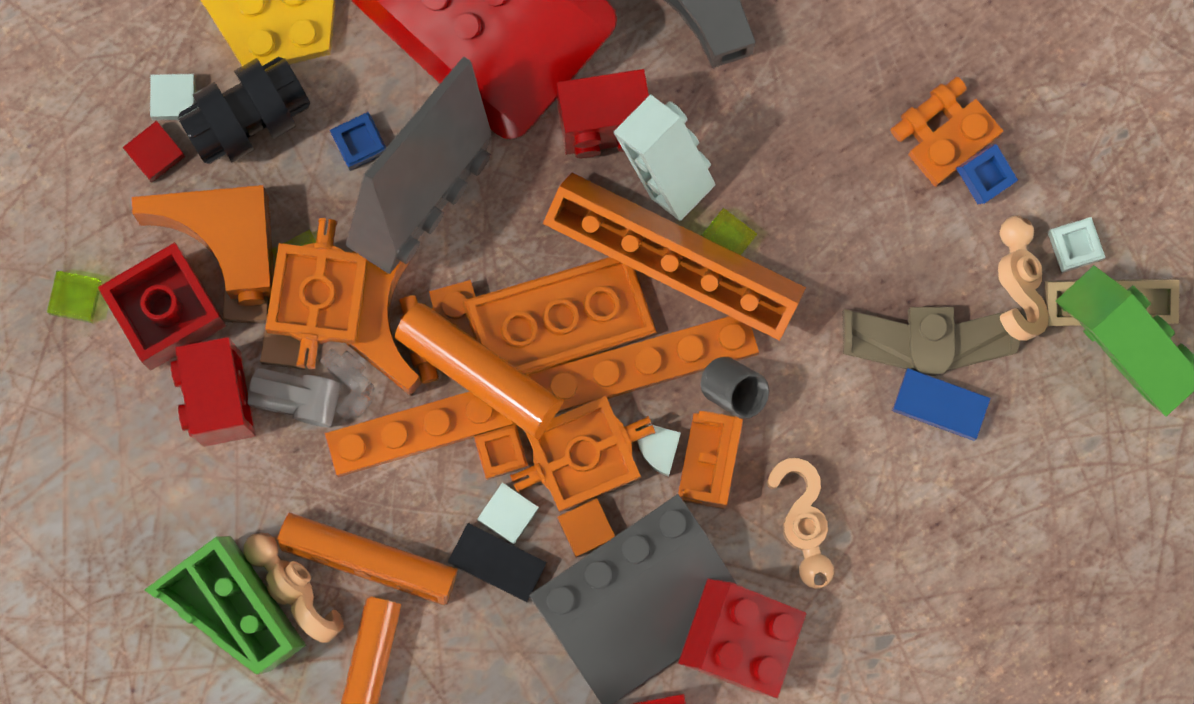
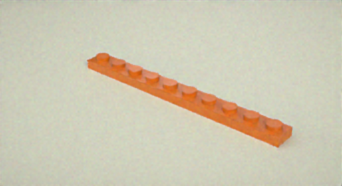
M727 316L534 372L527 376L564 401L556 413L558 414L578 408L603 396L609 399L702 372L713 360L720 357H730L740 361L757 356L759 350L752 327ZM469 391L327 432L325 436L336 475L341 477L472 439L474 436L511 426L515 423Z

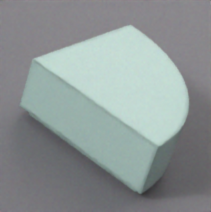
M653 425L656 433L637 440L638 446L649 465L657 472L669 477L681 433Z

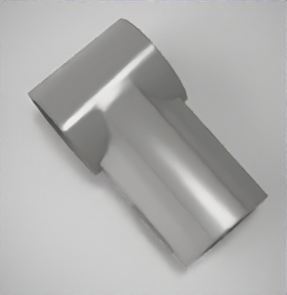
M256 368L251 379L247 404L259 409L292 415L293 419L307 424L331 428L342 384L314 375H303V378Z

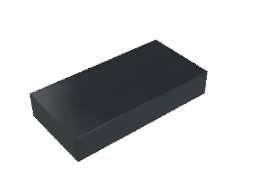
M467 523L448 560V564L526 603L547 565V562L470 523Z

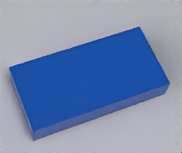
M907 368L892 411L975 441L991 398Z

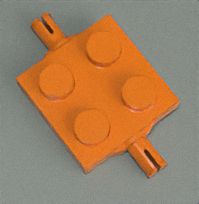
M319 218L316 243L303 246L282 243L278 245L265 330L270 334L291 336L301 341L298 362L296 363V366L300 368H305L306 359L308 369L316 368L318 343L322 344L332 341L356 344L368 260L358 253L345 252L333 246L336 225L338 223L333 219H329L327 228L326 218Z
M603 396L554 417L540 439H536L526 432L533 449L534 466L510 475L512 482L515 483L516 491L519 492L522 489L542 482L551 492L556 506L561 513L640 479L641 476L632 457L631 443L656 433L653 425L648 426L652 424L649 416L624 427L623 423L615 417L607 397Z

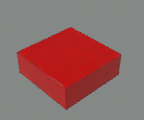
M157 121L122 147L151 183L185 157L184 153Z

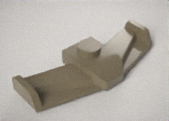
M910 307L908 309V324L848 309H843L842 311L843 354L904 369L909 368L925 375H943L945 371L1016 354L1020 340L1012 337L1002 325L1000 315L1005 312L954 324V307Z

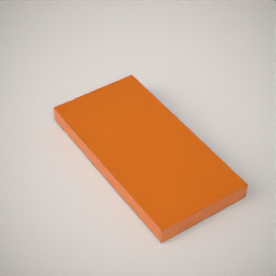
M611 257L463 301V307L474 339L525 375L642 340L657 333L635 269Z

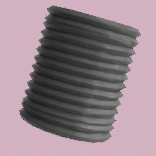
M720 357L713 360L705 368L701 377L700 385L704 396L738 418L749 419L756 416L764 409L768 401L770 390L764 376L730 357Z

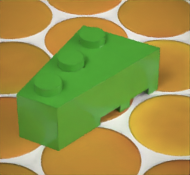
M1093 265L1055 300L1063 311L1069 313L1084 327L1083 332L1092 342L1096 341L1111 359L1110 362L1141 396L1165 417L1194 392V354L1182 343L1178 346L1174 344L1170 339L1176 334L1174 330L1159 315L1152 317L1146 309L1151 303L1135 286L1132 285L1129 289H1126Z
M231 536L215 537L145 589L154 598H159L179 613L178 616L187 623H192L212 638V642L256 675L272 671L306 646Z

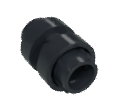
M277 57L263 66L255 58L234 70L240 82L234 87L221 93L217 84L213 82L192 94L196 104L181 111L178 120L204 163L211 164L225 155L233 163L254 151L248 139L249 137L267 128L272 138L275 139L296 127L292 117L307 110L310 101L285 58Z

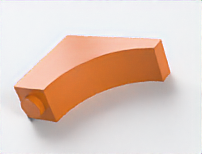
M263 185L132 197V214L140 226H162L178 230L195 238L215 256L222 269L225 289L230 299H238V304L242 306H256L265 303L264 296L270 298L274 266L269 197Z
M368 261L356 344H345L411 396L422 382L420 376L409 367L397 350L390 326V310L394 290L410 261L407 264L400 261L390 274Z

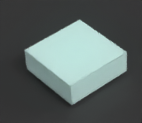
M194 74L150 75V117L152 120H178L181 111L196 104L192 96L196 92V77Z
M1092 217L1050 229L1048 232L1061 273L1093 264L1106 258Z
M502 483L477 520L515 545L539 510V507Z

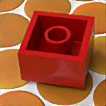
M644 69L557 82V107L565 155L575 154V157L580 159L591 158L601 154L602 149L618 147V151L624 152L613 132L649 96Z
M175 242L97 287L140 361L150 371L176 356L175 347L199 343L227 326L186 256Z
M229 337L175 347L177 360L171 361L170 366L174 385L176 388H181L185 404L178 405L182 430L188 431L189 436L193 437L204 447L256 437L251 406L247 404L249 394L242 355Z
M707 579L678 664L753 693L778 699L807 613L732 582Z

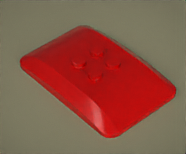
M351 0L437 82L441 83L463 56L469 59L473 66L490 129L506 139L520 138L533 127L557 99V82L573 80L612 35L617 23L615 9L607 0Z

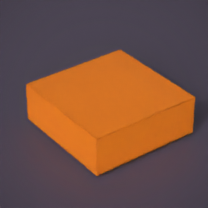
M516 424L474 436L486 480L529 468Z
M597 498L557 517L576 558L602 546L615 537Z

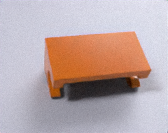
M699 411V414H693L678 491L679 496L684 502L725 509L728 502L743 419L707 411Z

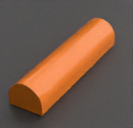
M417 303L404 315L396 329V340L536 439L541 438L564 401L426 304Z
M290 512L287 514L277 537L281 551L444 606L448 604L458 573L457 568Z
M371 596L365 599L341 704L379 703L402 604Z

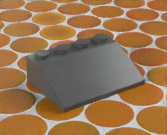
M462 57L363 176L346 246L388 274L394 270L400 261L407 264L420 245L419 237L424 231L431 234L436 229L444 215L442 209L448 202L453 205L456 204L468 185L466 179L471 173L478 176L490 159L491 154L486 150L492 133L472 63L466 57Z
M677 494L529 596L600 703L614 704L680 658L707 579L737 583L702 527L679 494Z

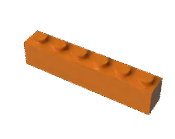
M571 173L558 187L543 221L544 225L779 341L806 287L574 173Z

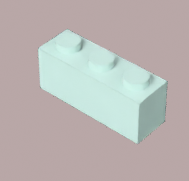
M650 94L613 133L650 198L681 221L716 184L708 170L711 166L709 160L696 147L700 143L699 140L684 124L688 120L686 115L674 103L668 101L664 105Z

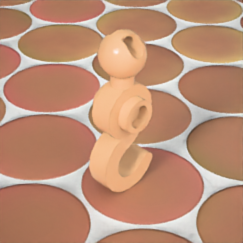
M1011 216L1003 222L1000 228L1001 240L1009 247L1010 254L1001 258L998 266V276L1003 287L1024 309L1027 320L1018 309L1014 308L1001 314L1000 321L1012 337L1018 340H1029L1045 332L1048 326L1049 314L1042 296L1035 290L1042 282V266L1039 260L1027 251V246L1034 236L1032 222L1021 216Z
M788 458L779 462L773 468L768 477L767 486L771 489L777 488L784 476L789 473H796L804 478L806 482L805 493L793 504L786 515L783 523V535L793 548L803 552L804 559L799 567L802 581L808 587L814 589L823 588L832 581L834 566L828 557L821 554L819 547L826 538L828 522L825 515L818 508L811 506L818 498L821 489L820 476L816 468L808 461L800 458ZM815 575L823 577L825 581L823 585L818 586L815 584Z
M269 533L252 534L247 538L244 543L243 554L246 560L253 566L264 567L268 571L266 574L267 590L271 597L280 604L286 605L288 603L291 605V612L295 621L309 636L319 642L329 643L343 629V620L340 613L335 609H332L324 618L316 612L313 606L314 595L310 583L311 576L308 570L296 561L288 562L281 560L278 556V543Z

